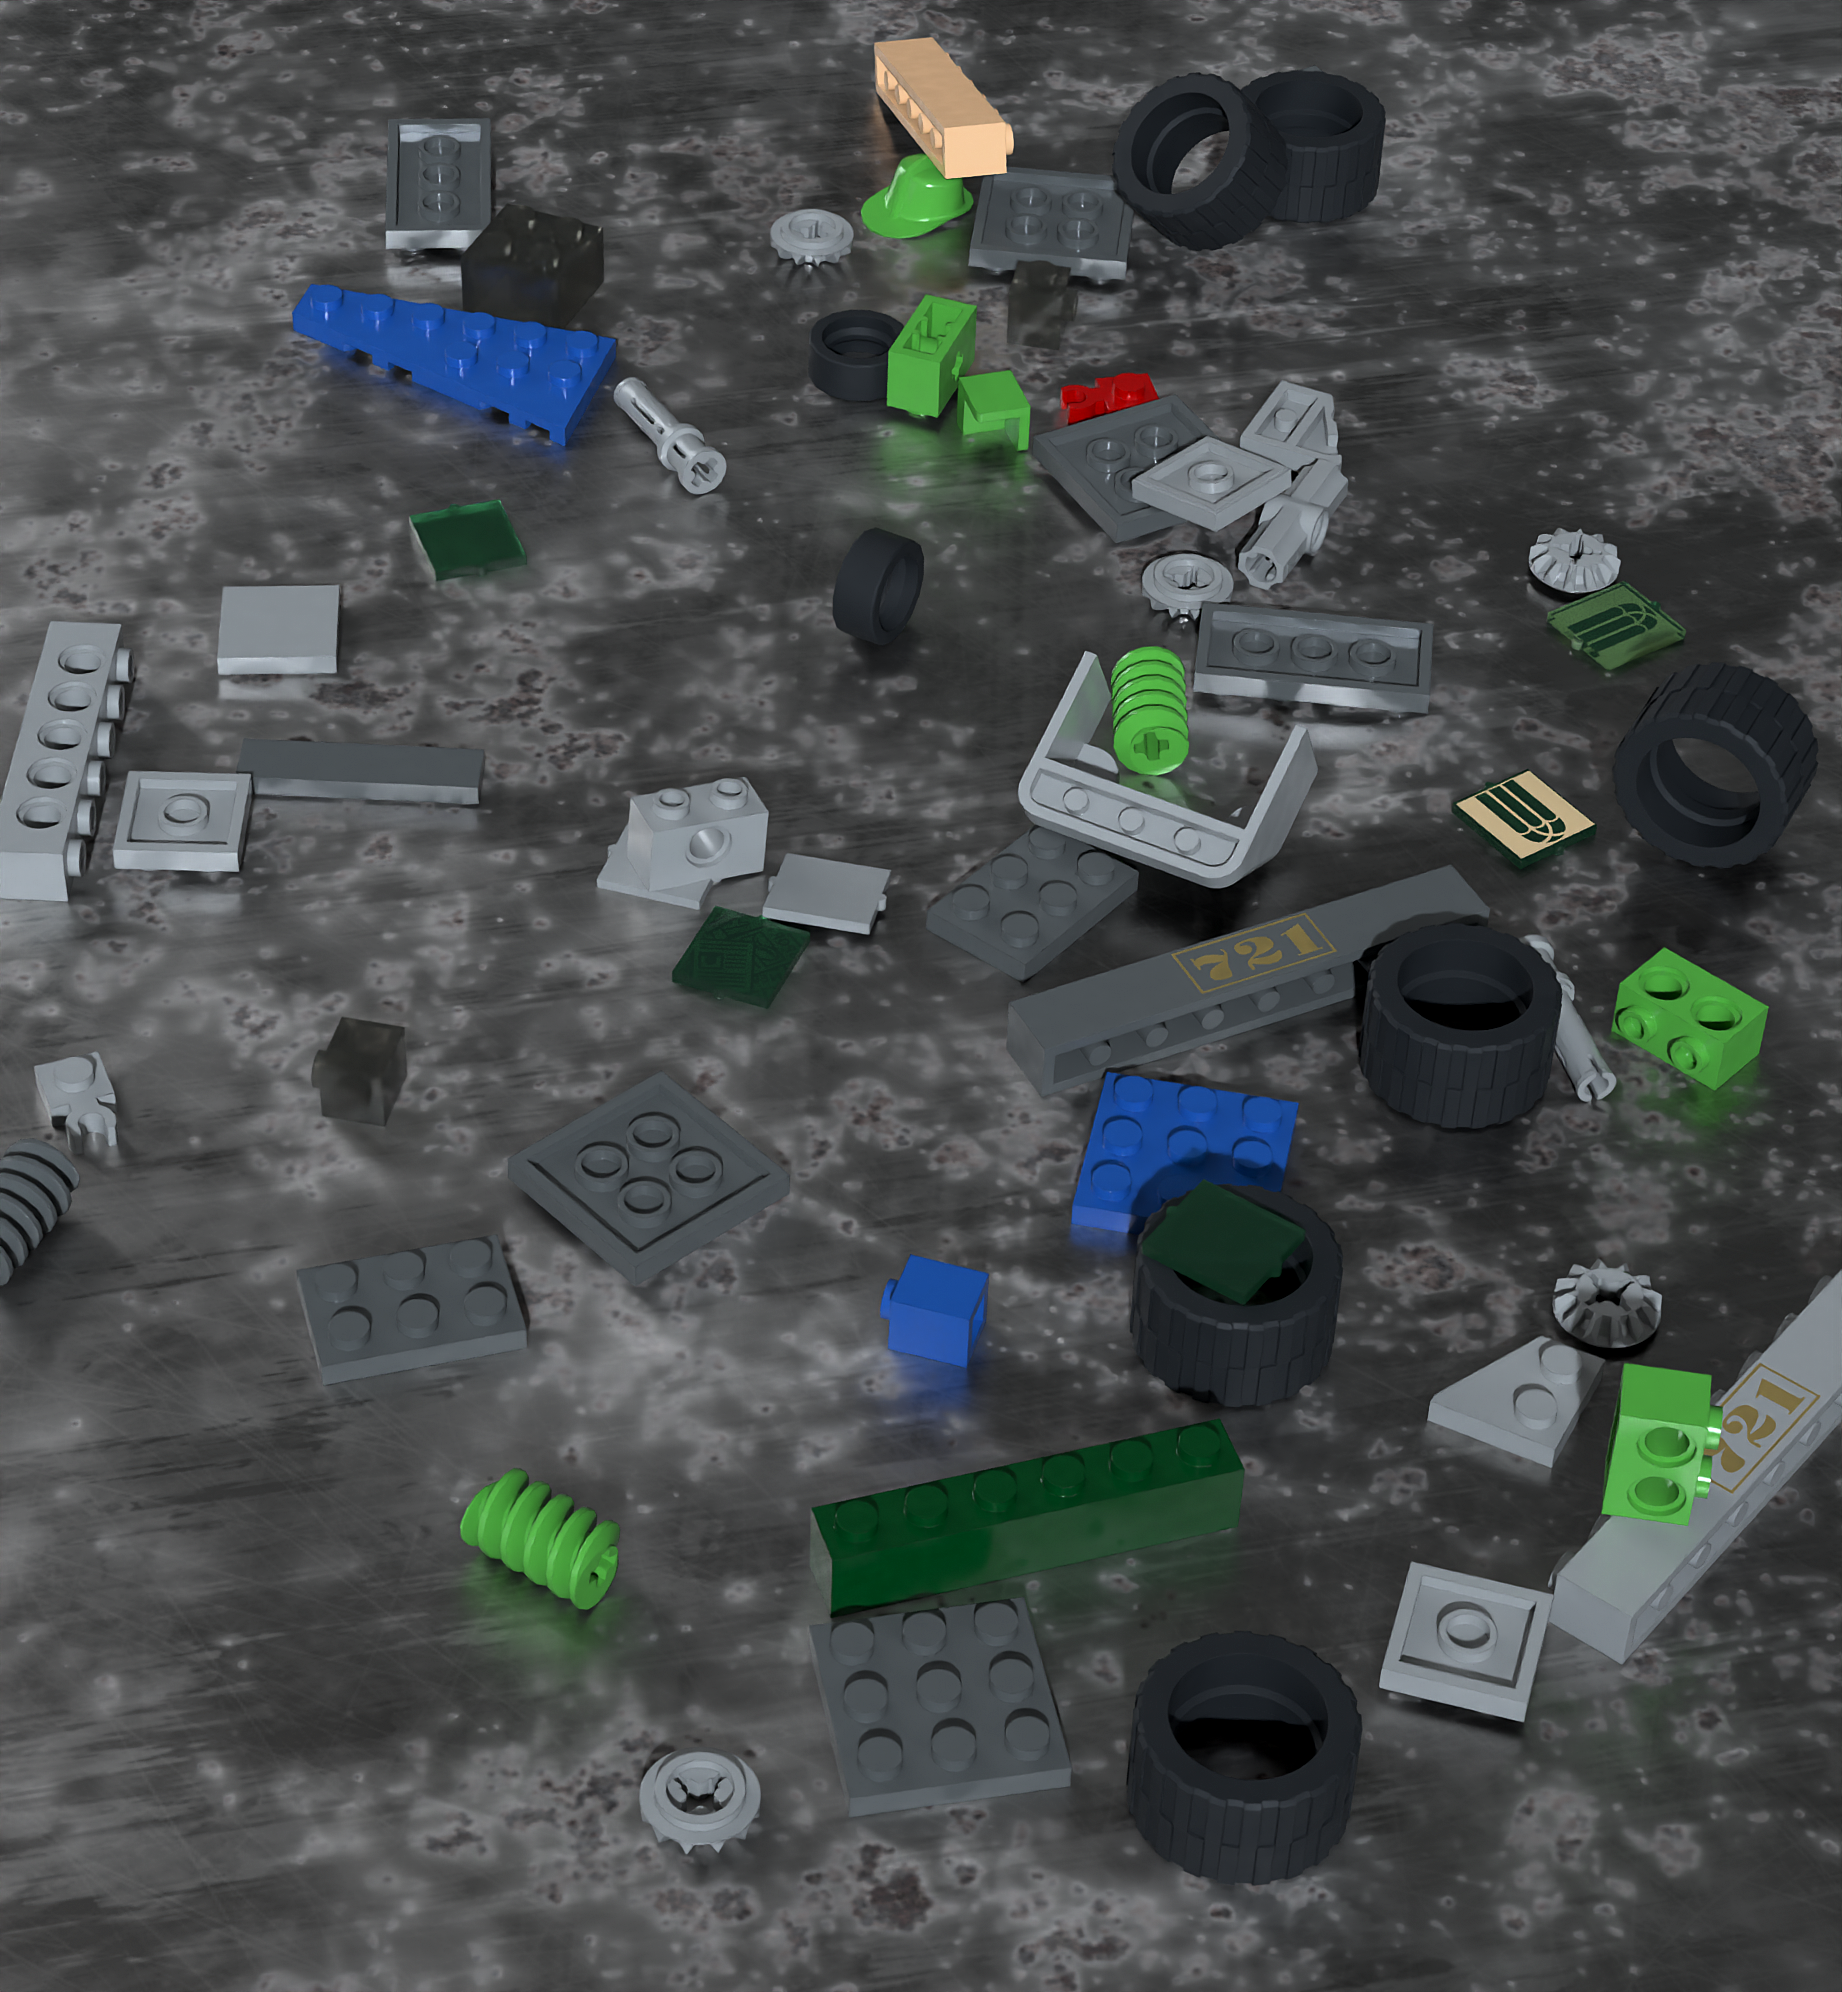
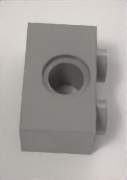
M746 777L724 778L707 784L679 789L668 788L659 790L656 793L633 796L630 799L626 857L648 892L675 888L712 878L713 881L761 872L764 869L769 811Z

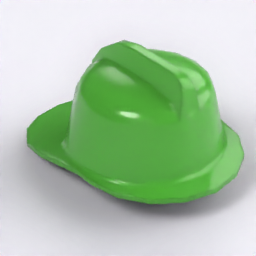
M919 153L909 155L900 161L891 184L865 201L861 209L863 224L871 232L878 235L897 239L911 238L930 232L947 221L970 211L974 200L972 194L963 187V177L945 179L928 156Z

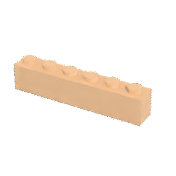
M933 37L874 43L876 92L945 179L1007 173L1006 155H1012L1014 149L1013 132L1010 124L1002 119L998 110L990 105L985 95L977 90L973 81L965 76L961 67L952 61L949 53L945 52Z

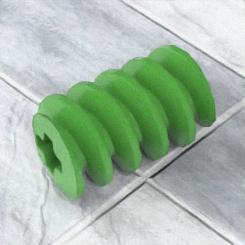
M1141 647L1128 652L1118 660L1111 674L1113 748L1119 761L1128 769L1142 775L1158 776L1171 772L1183 763L1189 751L1187 697L1185 695L1186 682L1184 680L1185 667L1179 656L1171 650L1162 647Z
M521 1468L511 1469L499 1481L487 1485L479 1491L467 1507L460 1524L461 1538L467 1545L479 1546L486 1556L502 1559L504 1564L512 1571L523 1572L533 1583L548 1586L551 1592L559 1598L571 1599L578 1609L588 1610L601 1601L609 1590L619 1565L617 1545L620 1538V1527L618 1523L613 1520H604L597 1525V1514L590 1507H581L574 1512L575 1503L572 1497L567 1494H558L551 1499L552 1490L549 1484L544 1481H535L529 1486V1476Z

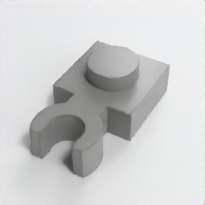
M98 1051L34 1066L37 1087L52 1127L66 1126L68 1146L74 1154L84 1153L82 1137L90 1132L102 1133L106 1137L109 1147L118 1144L117 1123L114 1114L117 1112L115 1092Z

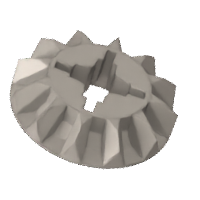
M803 209L786 214L773 223L770 231L771 247L777 249L780 258H794L796 265L812 262L817 267L822 261L836 263L840 256L851 253L854 237L853 228L847 220L834 213L820 209Z
M1557 528L1553 535H1539L1536 545L1530 548L1529 555L1530 569L1539 580L1551 587L1568 592H1592L1609 586L1617 578L1621 562L1617 558V546L1604 543L1602 534L1591 536L1583 534L1581 528L1577 532H1567L1562 528ZM1570 557L1580 558L1577 559V564H1571L1572 558Z
M1195 554L1168 555L1155 560L1147 566L1142 576V596L1150 599L1152 609H1168L1171 618L1179 614H1186L1193 620H1196L1202 611V602L1227 605L1231 602L1234 586L1232 575L1222 564L1204 556ZM1192 582L1195 583V587L1185 590L1186 587L1191 586Z
M1598 1258L1590 1269L1573 1264L1567 1278L1557 1279L1552 1307L1557 1321L1575 1338L1595 1346L1621 1348L1638 1344L1655 1332L1661 1318L1662 1295L1651 1289L1650 1276H1631L1627 1263L1617 1269L1607 1268ZM1600 1295L1606 1300L1617 1297L1621 1299L1620 1305L1616 1306L1611 1301H1604L1600 1304L1598 1302L1595 1303L1596 1296Z
M689 1747L674 1751L658 1760L647 1771L642 1780L639 1793L642 1822H648L653 1827L659 1843L670 1839L677 1841L686 1854L694 1845L710 1844L719 1853L727 1839L732 1837L745 1839L750 1823L754 1818L760 1816L761 1789L759 1781L749 1765L730 1752L712 1747ZM708 1795H714L713 1810L710 1811L704 1806H698L692 1811L687 1810L688 1796L700 1801Z

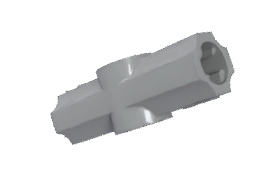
M1318 459L1314 465L1305 466L1293 481L1292 487L1288 488L1284 494L1280 493L1265 503L1258 529L1239 553L1238 569L1246 575L1250 585L1268 590L1275 583H1283L1303 554L1314 556L1319 551L1328 529L1330 517L1347 496L1349 479L1342 475L1336 463Z

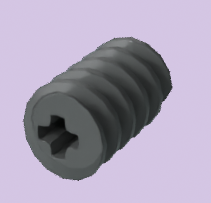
M34 1138L20 1139L8 1147L3 1158L0 1159V1286L10 1281L14 1269L22 1266L27 1259L29 1251L36 1249L40 1245L43 1234L50 1232L55 1227L58 1217L66 1214L72 1203L70 1192L78 1188L80 1181L76 1168L61 1151L49 1143Z

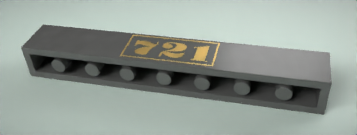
M1447 865L1010 1001L1006 1050L1039 1095L1044 1097L1106 1077L1107 1072L1119 1073L1366 994L1372 961H1375L1378 957V952L1386 944L1394 942L1396 937L1409 931H1417L1420 927L1430 925L1441 926L1448 925V923H1464V925L1478 927L1480 925L1487 927L1490 908L1452 865Z

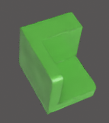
M1006 370L958 377L956 423L962 434L1005 429L1016 451L1028 450L1031 406L1012 371Z

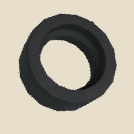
M846 310L832 313L818 320L809 331V378L816 388L829 396L848 401H871L887 397L888 351L903 330L904 325L887 314L871 310ZM849 352H867L878 356L871 358H850L839 354Z
M877 527L864 531L849 549L836 579L832 610L836 627L846 634L881 646L892 642L905 628L920 595L924 577V555L921 545L912 539Z

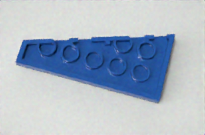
M311 284L292 312L293 330L343 352L355 349L364 351L372 355L373 365L388 371L395 367V365L412 372L413 382L479 410L495 407L509 413V423L523 429H527L531 426V423L549 430L550 440L566 446L616 358V339L597 336L589 331H569L547 327L533 321L520 322L493 317L484 312L470 313L442 308L434 303L420 304L393 299L384 294H365L343 290L334 285Z

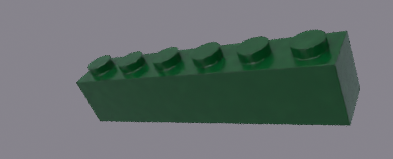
M1219 1418L812 1507L810 1567L830 1618H835L1235 1528L1239 1524L1245 1469Z

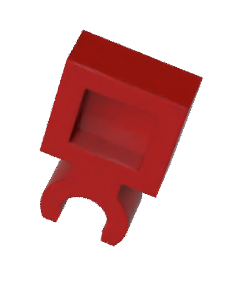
M1121 373L1114 377L1095 378V388L1083 385H1067L1062 387L1060 407L1061 409H1067V424L1070 426L1158 400L1159 397L1148 373Z

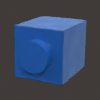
M910 1254L900 1279L890 1278L887 1282L881 1301L880 1317L889 1320L888 1349L967 1368L987 1319L989 1273Z

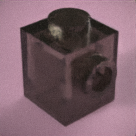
M1042 260L1018 262L1009 289L1008 344L1052 350L1060 349L1068 321H1075L1078 308L1079 290L1070 289L1071 267L1056 266Z
M341 1017L327 1050H318L312 1067L311 1082L313 1088L320 1089L322 1116L385 1127L407 1077L405 1027Z

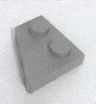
M1282 380L1241 434L1239 448L1297 472H1301L1305 466L1314 465L1318 459L1336 463L1341 472L1342 456L1338 455L1337 449L1338 430L1337 423L1333 420L1334 403L1332 395Z
M1540 1336L1434 1394L1430 1401L1427 1420L1552 1468L1602 1379L1605 1359Z

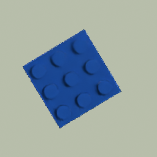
M1107 1072L1072 1205L1071 1224L1139 1235L1144 1231L1146 1220L1152 1213L1160 1210L1163 1203L1173 1197L1178 1198L1186 1194V1191L1192 1189L1215 1187L1216 1184H1232L1235 1186H1247L1248 1184L1260 1186L1272 1192L1279 1191L1282 1193L1297 1123L1299 1103Z

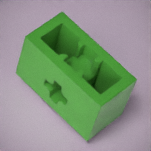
M928 294L924 296L888 351L887 406L907 410L915 415L939 417L958 387V377H964L975 360L977 306Z

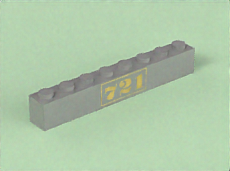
M1842 1269L1834 1278L1826 1275L1818 1282L1810 1296L1807 1307L1799 1315L1792 1312L1785 1317L1776 1331L1773 1343L1764 1353L1756 1350L1747 1358L1740 1370L1737 1382L1727 1392L1719 1389L1710 1398V1405L1723 1407L1720 1441L1717 1450L1704 1448L1703 1455L1712 1456L1709 1492L1707 1499L1694 1497L1688 1526L1601 1514L1591 1529L1587 1543L1577 1553L1567 1551L1557 1562L1551 1573L1548 1587L1554 1591L1549 1617L1550 1623L1622 1665L1842 1421Z

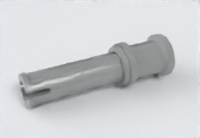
M629 377L617 385L613 396L616 405L619 408L621 407L657 445L658 459L667 469L679 473L680 483L690 493L705 494L721 483L726 474V460L716 448L705 445L704 436L695 426L680 423L667 407L648 390L646 384L642 380L640 382L637 377ZM697 462L705 464L709 468V473H706Z
M1527 935L1518 938L1523 944L1530 945L1537 950L1545 962L1551 964L1557 973V981L1561 983L1563 993L1562 1007L1554 1050L1569 1075L1576 1094L1581 1100L1591 1102L1592 1095L1587 1088L1589 1084L1596 1100L1604 1098L1614 1089L1616 1077L1603 1059L1592 1036L1572 1003L1575 994L1572 981L1567 974L1558 971L1553 962L1554 949L1546 937Z

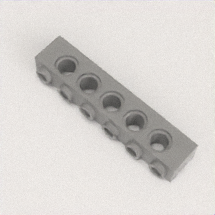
M50 621L0 801V899L68 902L74 877H83L86 866L84 836L93 837L95 832L96 805L94 797L104 796L106 785L104 759H112L115 752L116 735L113 721L123 720L125 709L123 684H131L134 675L133 649L124 648L121 624Z

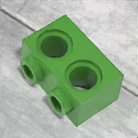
M1664 947L1619 984L1611 1030L1716 1091L1759 1054L1769 1006Z
M1624 1363L1605 1460L1601 1514L1688 1526L1694 1497L1707 1499L1709 1492L1712 1456L1703 1455L1704 1448L1717 1450L1721 1435L1723 1407L1710 1405L1712 1375Z

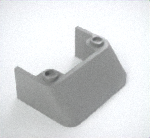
M1085 651L1019 783L1018 797L1028 819L1038 826L1209 888L1228 887L1273 859L1280 851L1319 771L1307 728L1295 725L1257 805L1245 806L1234 811L1225 822L1120 785V774L1114 758L1105 750L1089 745L1112 697L1097 654Z

